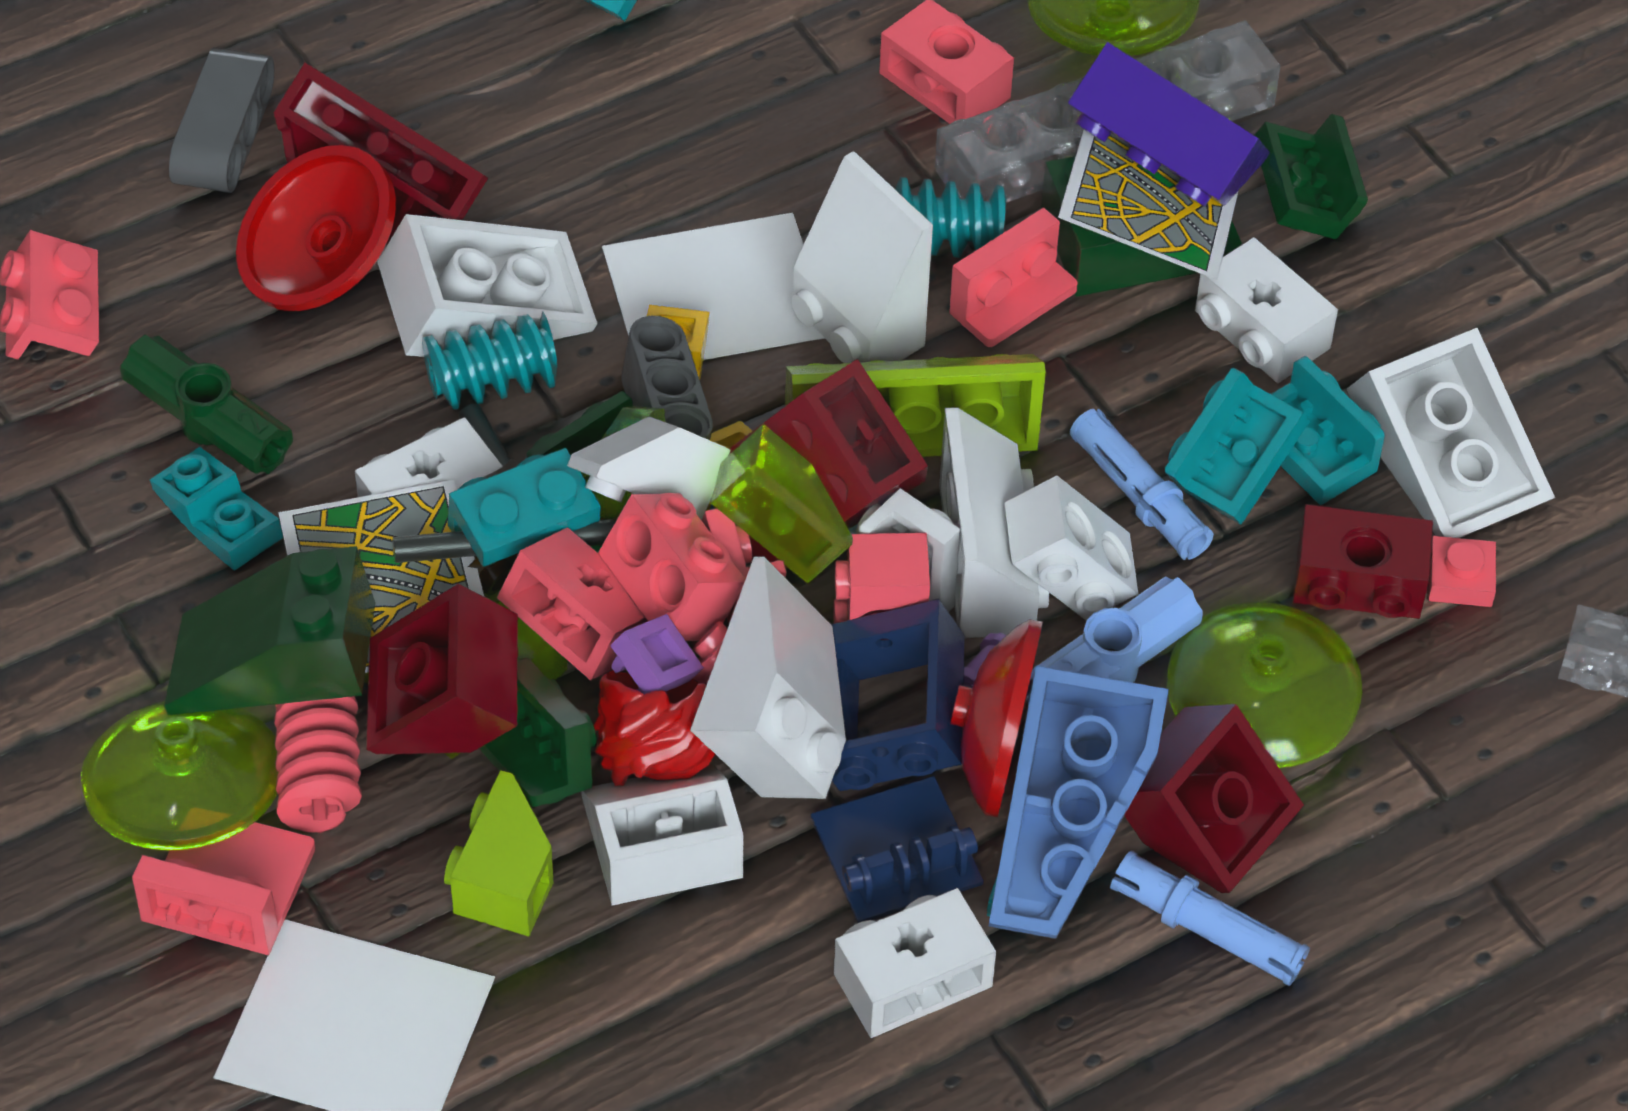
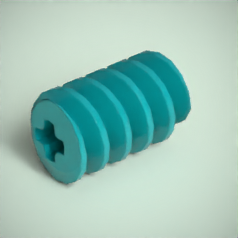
M900 177L895 187V190L933 225L931 255L936 256L945 239L949 240L953 257L960 258L968 241L973 242L976 251L1004 233L1007 198L1002 185L995 186L988 201H984L978 183L971 184L964 199H960L955 181L947 182L941 197H936L931 179L923 180L917 195H912L907 177Z
M543 311L540 317L539 328L529 314L519 316L515 334L504 319L494 322L491 339L481 325L471 326L467 345L457 330L446 332L443 350L432 335L422 338L424 360L432 393L436 400L437 395L443 394L453 410L459 409L461 390L468 389L475 402L481 404L484 402L485 385L492 384L501 399L508 397L510 379L515 378L525 394L531 393L533 374L540 373L548 388H553L556 385L557 356L549 322Z

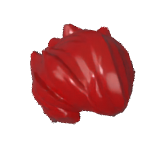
M612 670L602 676L599 682V716L593 725L599 735L596 739V748L594 750L596 754L603 757L601 762L603 769L612 771L611 779L614 786H624L628 776L633 773L637 778L645 776L656 780L688 779L710 764L715 753L690 731L707 683H699L692 679L667 692L665 690H656L643 694L636 690L639 687L629 673H615Z

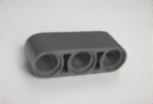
M213 47L210 50L171 148L169 177L173 184L232 193L235 190L272 93L275 71L274 61L271 56Z
M662 316L641 317L630 328L621 373L625 393L633 400L634 424L647 417H652L710 440L713 429L712 418L685 333L677 323Z

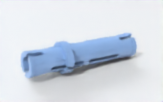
M1090 409L1080 415L1070 429V436L1085 449L1107 476L1136 506V515L1143 524L1149 527L1154 526L1183 560L1186 557L1189 560L1194 559L1203 553L1211 544L1214 533L1183 502L1181 489L1172 481H1164L1139 452L1119 433L1100 409H1097V411Z
M1132 850L1126 854L1116 870V874L1120 877L1115 876L1112 879L1110 886L1112 890L1119 891L1161 914V922L1174 929L1179 924L1282 980L1288 986L1294 982L1305 962L1301 961L1302 958L1305 960L1309 954V946L1294 941L1198 888V880L1189 875H1185L1184 878L1180 879L1141 858Z

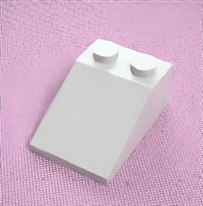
M854 151L844 156L793 267V296L791 297V304L798 319L805 326H813L830 343L835 355L843 363H852L856 359L860 363L874 360L901 361L925 346L933 225Z
M406 214L377 261L403 348L408 356L424 357L422 338L430 335L436 339L443 350L446 332L457 330L467 345L470 327L475 325H481L491 339L494 322L504 319L515 334L516 323L521 315L529 314L539 328L542 311L549 322L553 340L593 332L597 326V321L567 233L563 231Z
M1478 328L1371 370L1347 388L1351 400L1362 410L1370 412L1379 422L1385 434L1381 459L1421 516L1426 520H1433L1432 531L1436 536L1461 538L1555 498Z
M754 557L690 731L760 797L826 799L835 770L840 764L841 753L846 741L833 626L765 557Z

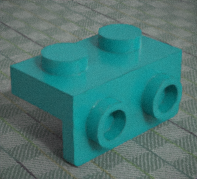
M1307 356L1296 360L1293 365L1290 383L1271 395L1302 411L1310 422L1281 464V467L1321 506L1378 471L1385 434L1377 419L1370 412L1362 410L1341 390L1338 382L1329 372L1322 371Z
M1232 368L1224 380L1216 382L1208 391L1203 403V411L1190 431L1183 433L1173 444L1168 457L1169 463L1165 467V473L1182 491L1242 525L1310 420L1302 411L1255 386L1243 372Z
M564 448L546 456L534 455L528 457L515 468L492 477L474 478L464 483L458 490L449 493L448 527L451 532L462 531L481 565L484 567L515 555L520 550L567 527L575 531L600 521L601 506L592 490L585 488L587 482L581 472L567 466L571 455Z

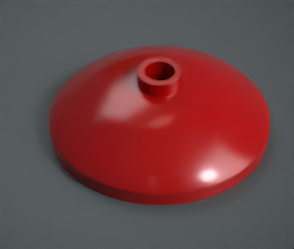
M331 145L311 150L280 168L262 186L252 200L238 233L236 246L238 271L250 292L273 308L285 311H302L329 303L356 286L370 272L380 258L393 227L396 197L392 180L386 169L367 152L346 145Z
M1029 619L1016 626L989 651L978 670L973 688L961 685L958 688L950 724L963 727L961 742L962 768L976 804L983 814L998 818L1043 622Z

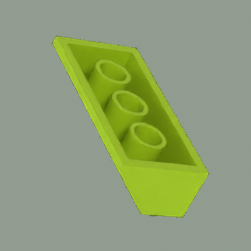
M996 354L992 356L963 358L935 357L903 361L874 360L861 363L922 457L942 456L945 408H959L1015 442L1018 445V452L1038 451L1046 370L1044 361L1034 354ZM813 363L803 366H786L785 406L850 363Z

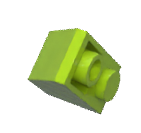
M500 770L490 793L481 792L477 797L470 817L469 827L472 832L464 847L456 845L452 850L446 865L444 882L451 886L454 914L529 937L554 883L552 847L514 775Z

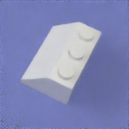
M945 408L939 488L942 512L952 520L955 526L961 529L954 603L957 625L964 633L965 638L986 637L989 633H1003L1007 635L1016 626L1029 619L1037 621L1038 608H1048L1049 592L1012 565L1005 502L1034 487L1032 470L1021 469L1018 445L959 408Z

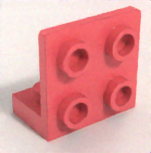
M193 806L188 810L165 861L142 855L136 867L132 880L141 921L269 956L316 850L315 841L310 836Z

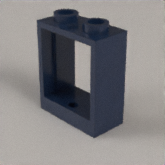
M936 599L831 624L833 626L846 737L841 753V761L832 779L840 792L850 789L862 790L877 783L908 776H925L933 773L935 770L962 765L961 742L963 727L950 723L959 685L964 686L965 635L941 601ZM928 665L926 723L857 738L860 680Z

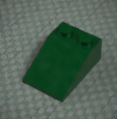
M1076 156L1045 162L1041 209L1044 207L1060 221L1057 252L1064 269L1078 281L1076 297L1198 273L1058 218ZM1232 220L1223 257L1243 245Z
M357 546L292 553L183 613L164 704L167 715L362 696L375 600Z

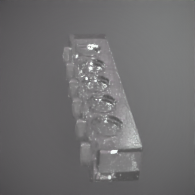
M1246 20L1222 29H1214L1205 35L1174 46L1163 47L1154 53L1135 59L1231 121L1275 105L1281 65ZM1083 78L1061 83L1044 92L1018 101L1007 102L1001 107L967 119L956 120L947 126L937 129L935 170L946 185L948 181H955L959 197L964 199L971 184L978 183L984 201L989 200L996 185H1002L1007 198L1006 203L1043 190L1045 162L1073 157L1077 154L1084 129L1075 124L1080 113L1072 108L1068 101Z

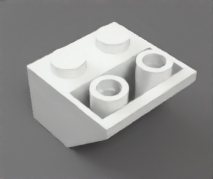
M711 762L707 767L688 779L656 780L643 776L642 778L627 779L624 786H614V783L611 782L592 786L590 789L581 791L611 905L743 878L742 827L727 778Z

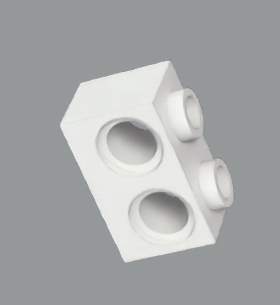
M1055 476L1005 502L1012 565L1083 619L1087 620L1093 613L1099 610L1113 608L1139 595L1130 533L1059 476Z

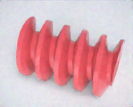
M355 696L275 704L274 724L277 729L275 736V747L277 750L275 768L278 773L276 781V791L278 794L276 812L279 819L290 828L303 832L323 833L332 830L344 822L345 812L355 808L360 803L362 797V790L357 783L361 775V768L356 761L360 754V746L356 740L359 732V723L355 718L358 711V702Z

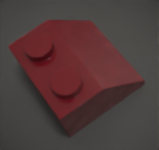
M458 583L370 638L366 750L375 754L471 753L517 726L518 614Z
M1237 704L1184 707L1161 733L1157 757L1124 816L1143 844L1218 892L1230 893L1304 804Z

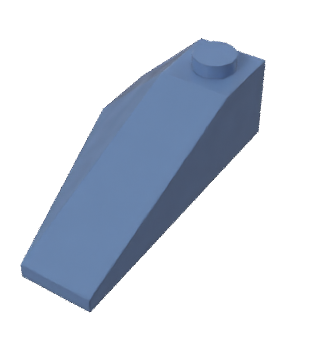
M1036 666L989 927L1057 938L1157 757L1169 689Z

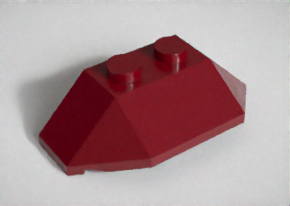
M305 62L274 111L278 130L282 133L287 163L306 152L320 147L346 145L367 152L386 169L392 180L396 197L395 218L387 244L406 214L463 220L488 180L487 176Z

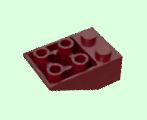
M856 359L799 395L729 448L731 451L710 502L715 509L730 506L735 526L744 525L746 527L751 543L752 560L754 557H765L769 562L783 560L785 569L857 525L865 512L873 505L880 504L882 506L900 488L905 492H909L925 482L928 465L859 360Z

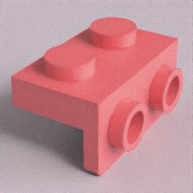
M30 230L17 251L10 250L6 254L0 270V285L6 286V301L0 314V331L6 333V356L19 360L31 341L90 356L99 343L98 250Z

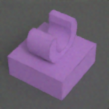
M667 614L624 631L610 645L617 655L611 668L615 673L626 669L639 687L636 690L643 694L656 690H665L667 692L689 682L704 668Z

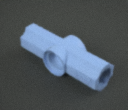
M1165 576L1121 608H1105L1093 613L1087 619L1082 635L1037 666L1133 683L1136 680L1141 665L1201 624L1203 610L1198 605L1193 591L1180 578L1170 579ZM1104 649H1113L1117 651H1108ZM1036 667L1032 669L1026 695L1028 706Z

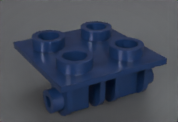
M934 776L810 814L813 825L857 923L902 911L911 902L926 895L937 897L956 888L963 892L984 885V880L972 857V854L978 852L975 835L970 827L959 830Z

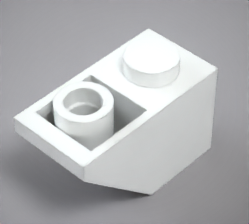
M647 417L573 453L567 466L590 475L585 488L619 502H622L626 491L633 494L681 493L684 498L692 503L696 509V514L702 520L731 449L680 427Z

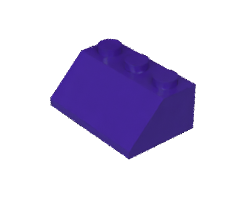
M1109 42L1105 44L1068 101V104L1080 113L1075 124L1104 143L1110 134L1118 137L1130 145L1125 156L1155 175L1159 167L1163 166L1180 177L1175 188L1203 207L1206 206L1210 198L1225 206L1270 154L1259 138Z

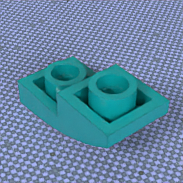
M201 447L179 458L174 464L150 479L152 489L173 514L200 542L234 571L284 538L279 518L243 493L236 473Z

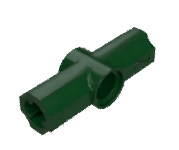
M144 334L129 346L128 354L120 365L122 379L179 419L183 434L190 441L200 445L217 446L254 474L265 472L269 475L283 463L285 454L293 443L292 430L232 388L230 375L224 368L213 363L198 364L158 335L148 337Z

